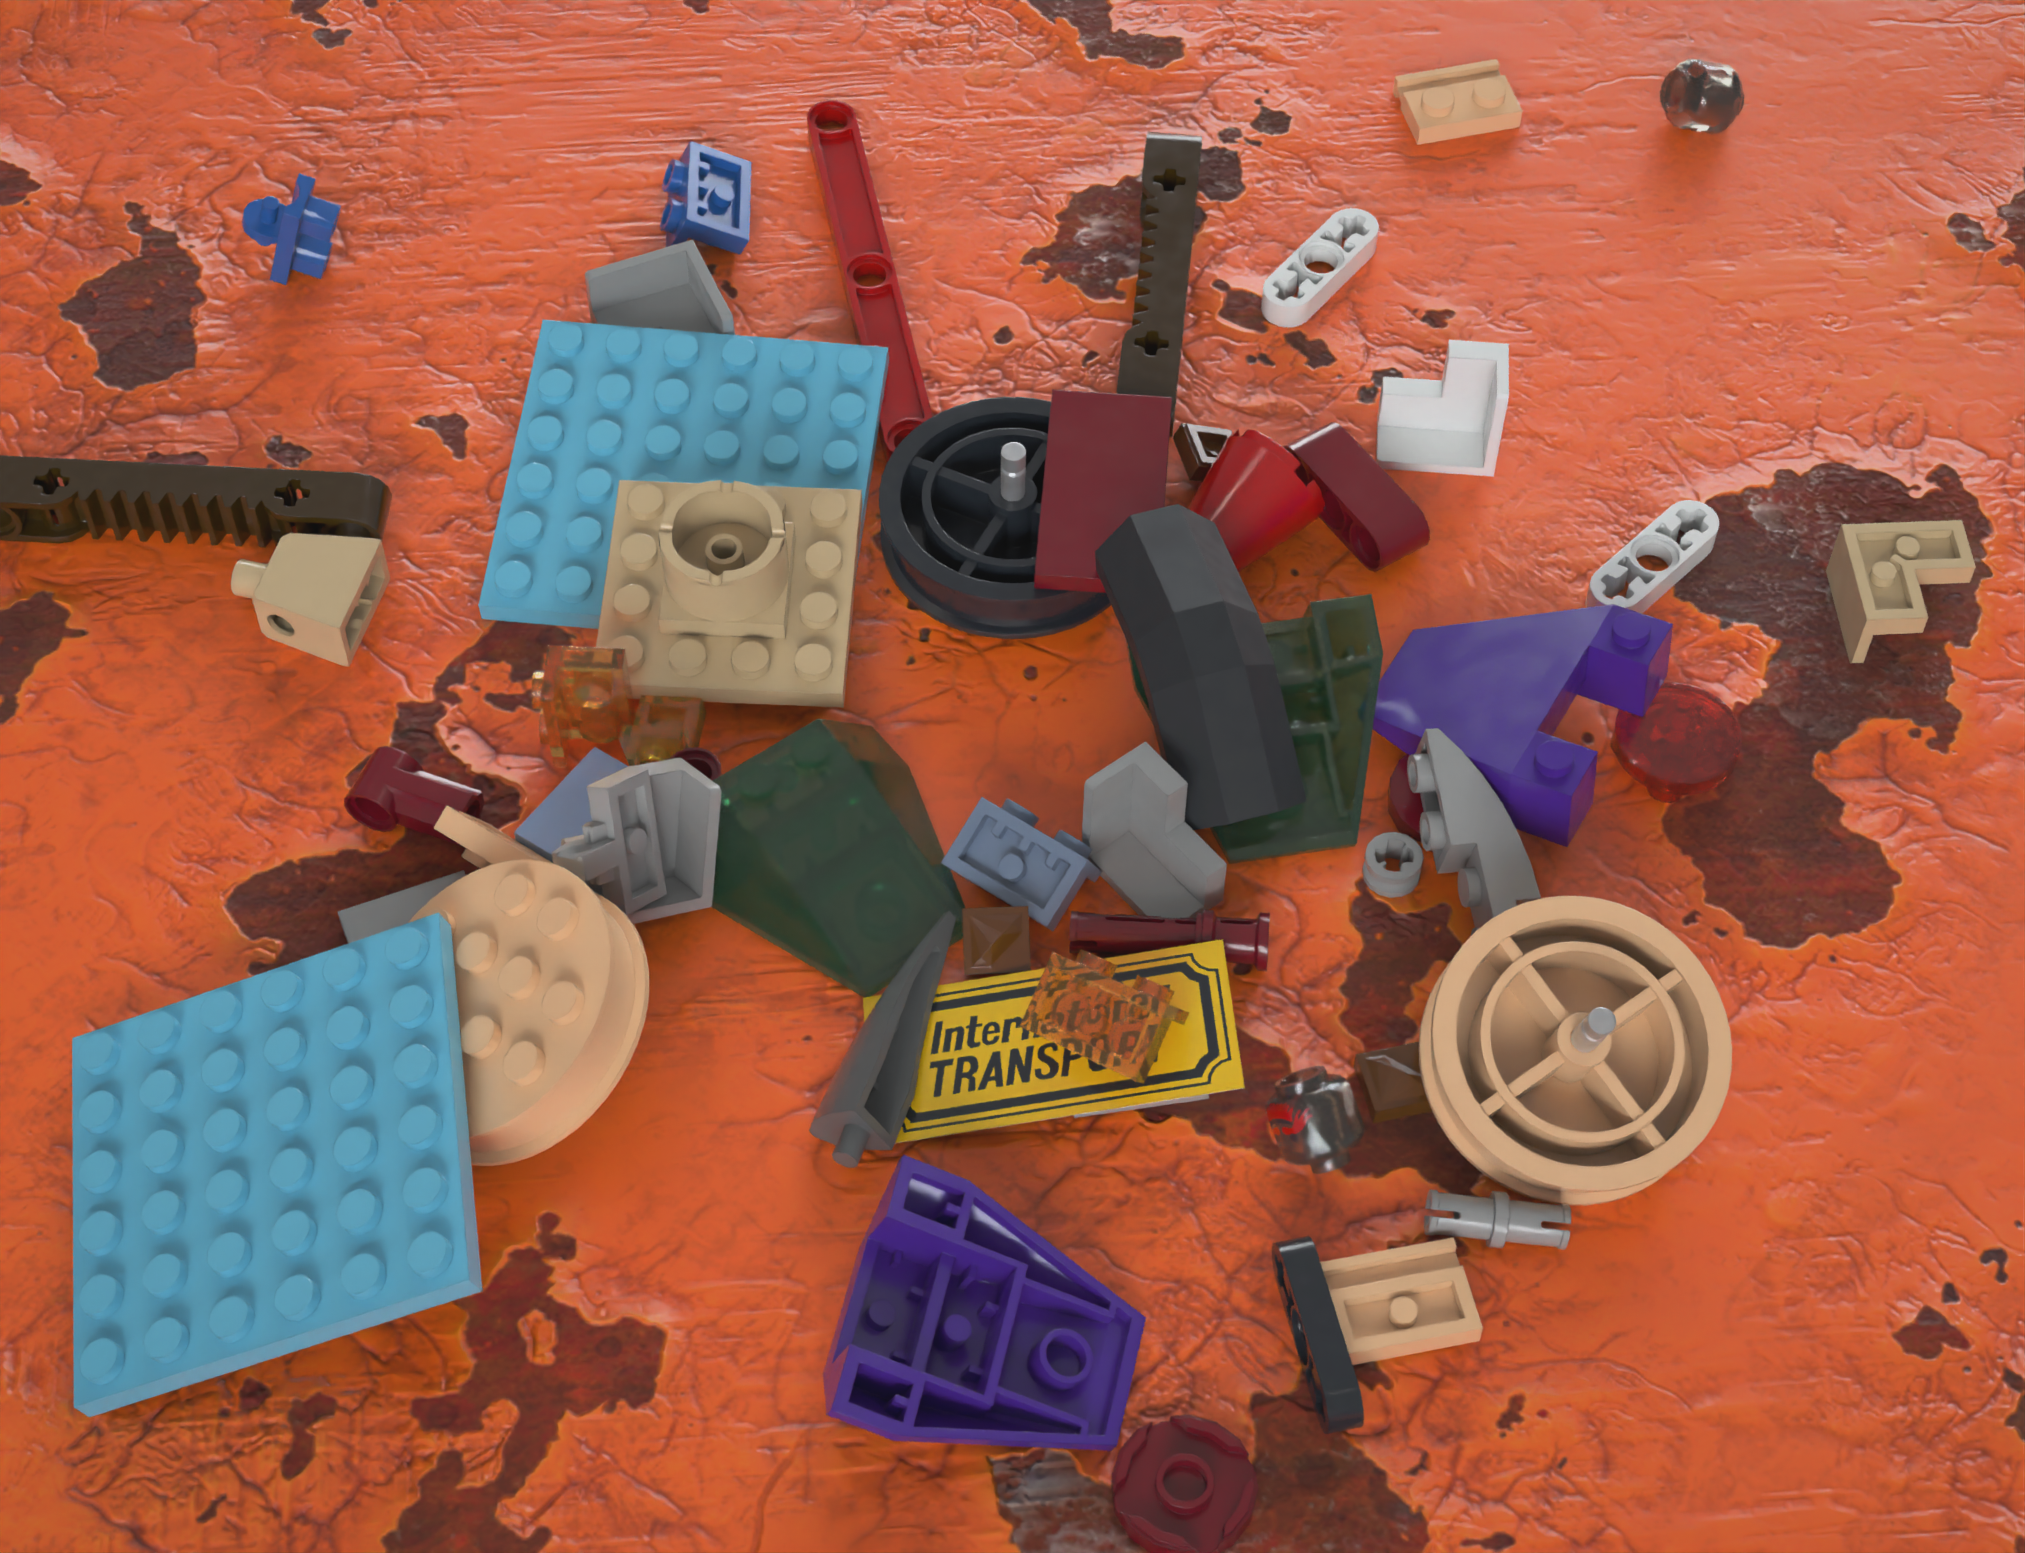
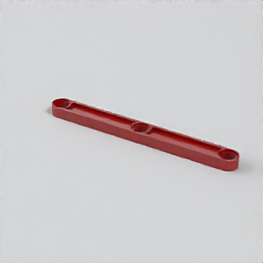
M825 100L812 106L807 113L808 141L857 344L888 347L889 365L878 430L885 460L888 462L896 446L916 427L933 416L856 114L853 108L845 102ZM826 122H838L845 126L838 131H824L818 128ZM864 275H876L884 279V282L877 286L866 287L858 284L856 280Z

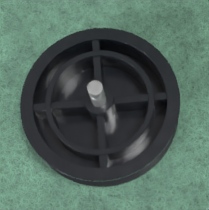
M998 397L971 401L938 413L916 427L901 441L888 460L879 488L880 542L884 562L892 580L911 603L935 620L952 628L984 637L1025 639L1052 635L1072 629L1091 620L1111 606L1106 593L1034 588L1051 401L1026 397Z

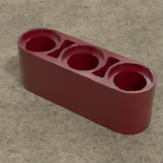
M1331 422L1283 446L1301 463L1294 473L1301 479L1304 485L1307 486L1314 479L1320 487L1325 506L1319 518L1366 568L1376 572L1428 545L1430 530L1423 512L1341 425Z

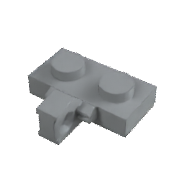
M628 766L588 785L587 791L592 821L586 822L582 826L584 839L569 841L551 852L553 864L569 870L584 882L590 880L591 884L597 883V885H602L603 896L614 903L626 915H629L667 895L648 767Z

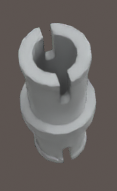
M1429 1190L1427 1194L1425 1209L1452 1211L1454 1217L1424 1216V1231L1426 1235L1433 1236L1437 1234L1486 1240V1245L1493 1248H1503L1505 1242L1550 1246L1562 1250L1567 1248L1570 1231L1542 1228L1541 1223L1547 1221L1571 1224V1209L1568 1204L1554 1205L1509 1200L1507 1192L1492 1191L1489 1198L1441 1193L1437 1190Z

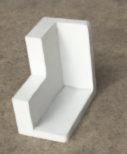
M1449 340L1442 381L1383 377L1377 414L1376 462L1382 469L1494 477L1509 400V344Z

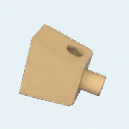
M289 533L281 537L268 564L240 559L232 572L231 591L234 595L253 599L261 632L267 638L349 667L390 581V575L382 540Z

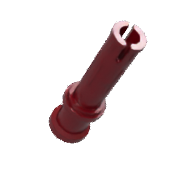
M1204 910L1203 913H1197L1196 918H1167L1124 914L1108 915L1072 911L1069 952L1129 955L1223 939L1226 963L1254 964L1257 971H1267L1270 913H1259L1256 919L1217 917L1214 910Z

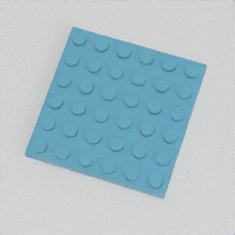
M543 320L478 604L481 619L591 629L599 628L619 480L702 483L721 480L724 483L739 481L756 486L862 490L858 566L880 423L879 418L889 365L888 347Z
M440 913L72 1038L74 1408L89 1418L482 1292L451 925Z

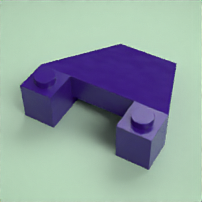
M1611 604L1414 629L1361 708L1359 720L1409 755L1415 754L1425 729L1438 728L1464 752L1482 773L1504 805L1516 829L1568 847L1593 804L1598 752L1552 735L1576 695L1643 717L1667 677L1673 624Z

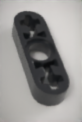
M1310 1236L1275 1242L1272 1245L1275 1279L1321 1429L1325 1434L1362 1427L1364 1423V1410L1359 1384L1314 1242Z

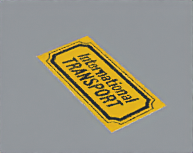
M1223 939L938 985L921 1052L915 1095L895 1144L1245 1088ZM881 995L863 998L864 1022Z

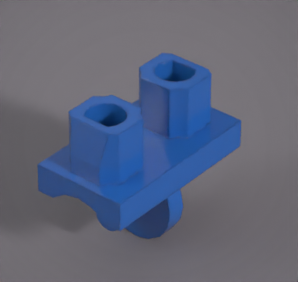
M299 173L292 203L287 206L280 203L277 198L267 196L264 199H256L248 203L244 209L242 226L247 235L256 240L261 246L277 243L270 275L271 281L286 285L292 270L319 279L323 277L333 246L331 239L339 219L341 205L312 196L315 178Z

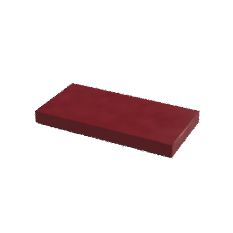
M1052 389L1034 588L1106 593L1096 571L1095 551L1130 515L1165 507L1172 397Z

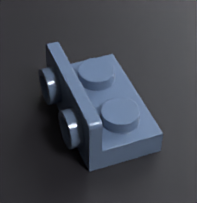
M981 797L941 863L1011 907L1028 906L1031 919L1054 931L1085 879L1087 878L1095 883L1101 874V871L1087 859L1092 849L1060 829L1054 839L1034 827L1039 818L1006 798L1000 808Z

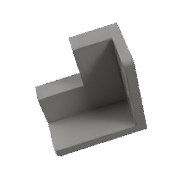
M693 240L588 270L585 273L590 319L593 324L735 335L732 313Z
M1146 741L1085 781L1082 842L1092 849L1087 859L1101 871L1100 876L1138 915L1196 918L1197 913H1203L1204 910H1209L1223 901L1227 863L1185 822L1188 783Z
M680 757L636 765L648 767L667 895L627 915L628 918L635 924L712 907L721 788ZM584 836L561 839V846L569 841L584 839ZM590 880L585 882L595 893L603 896L602 885H597V883L591 884Z

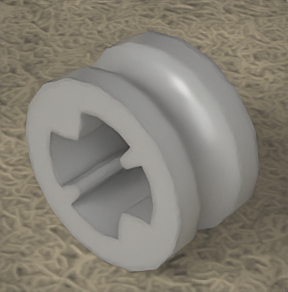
M1398 832L1382 833L1368 843L1362 874L1364 882L1369 889L1378 895L1389 898L1402 897L1411 893L1418 885L1423 863V853L1418 843L1408 835ZM1393 858L1400 860V871L1386 870L1385 859Z

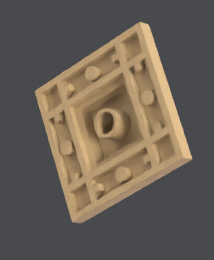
M619 480L591 678L593 697L844 708L862 515V490L756 486L739 481L724 483L721 480L702 483Z

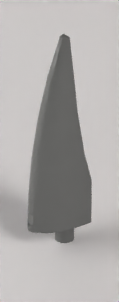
M950 911L942 915L914 949L881 995L837 1069L809 1129L810 1133L816 1138L836 1145L832 1158L844 1167H857L864 1150H892L912 1103L929 1017L956 917Z

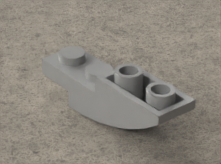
M1438 728L1425 729L1415 754L1409 756L1407 763L1410 789L1413 793H1420L1424 810L1420 817L1421 841L1426 851L1433 852L1437 874L1459 872V898L1463 907L1471 908L1475 926L1471 932L1472 936L1476 930L1495 916L1522 903L1541 899L1531 862L1519 833L1504 805L1485 777L1464 752Z

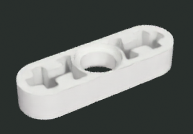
M1347 208L1334 213L1265 280L1261 311L1265 319L1276 326L1289 328L1302 325L1315 314L1374 255L1379 230L1376 218L1369 212L1356 208ZM1342 237L1347 238L1344 242V249L1341 247ZM1322 261L1332 265L1334 270L1328 273H1315L1309 270L1306 265L1311 262ZM1298 286V298L1292 297L1296 293Z
M1694 500L1679 501L1670 506L1593 574L1585 601L1586 608L1615 604L1644 613L1712 551L1719 529V518L1715 511L1708 505ZM1680 529L1687 533L1681 538L1678 545L1676 540ZM1644 555H1654L1663 559L1667 563L1668 568L1662 571H1650L1643 568L1638 563L1637 558ZM1627 581L1629 583V586L1627 589L1626 597L1624 598L1620 595L1616 596L1621 590L1624 589L1625 582Z

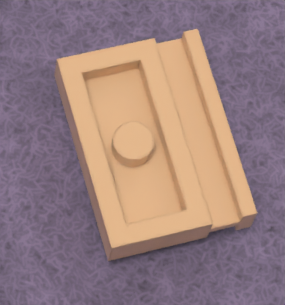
M1497 59L1395 76L1393 94L1395 98L1399 97L1401 101L1400 109L1417 145L1520 127L1523 111L1505 75H1500Z
M449 806L445 807L434 826V829L465 847L466 849L462 857L479 868L505 861L523 859L553 863L487 822L461 811L458 812Z
M1454 1237L1320 1262L1352 1365L1480 1341L1483 1326L1463 1265L1460 1266L1455 1252L1457 1246Z

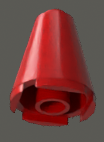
M1238 429L1226 439L1187 508L1216 524L1238 572L1316 521L1323 513L1325 506L1322 492L1315 480L1313 479L1305 486L1294 473L1301 465L1295 456L1275 440L1251 429H1248L1241 437Z

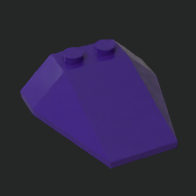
M903 1155L898 1161L858 1250L823 1372L826 1415L894 1441L1111 1451L1118 1443L1146 1317L969 1180Z

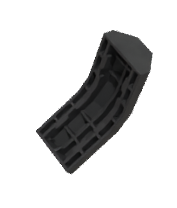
M1179 504L1130 515L1095 551L1096 571L1135 658L1148 699L1161 757L1188 783L1185 822L1193 830L1279 812L1306 802V795L1275 663L1258 612L1216 524Z

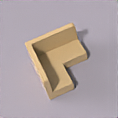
M1962 520L1841 524L1826 573L1850 663H1864L1873 635L1923 633L1928 620V614L1919 585L1970 583L1976 566Z

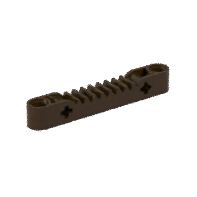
M1147 132L1139 216L1143 232L1132 328L1126 332L1122 341L1116 394L1172 397L1169 437L1172 438L1199 184L1202 136Z
M0 455V540L65 543L79 539L89 531L93 539H100L108 528H113L116 540L121 541L134 529L137 530L141 542H147L155 531H161L164 543H170L179 532H185L188 544H194L202 533H208L212 545H218L226 534H232L235 546H242L250 535H256L259 547L265 548L272 539L277 546L281 537L293 533L291 527L296 526L299 534L374 538L383 542L392 501V493L384 482L371 475L362 473ZM58 477L62 478L64 486H60ZM296 489L301 490L303 498L298 499ZM53 515L57 516L59 524L55 523Z

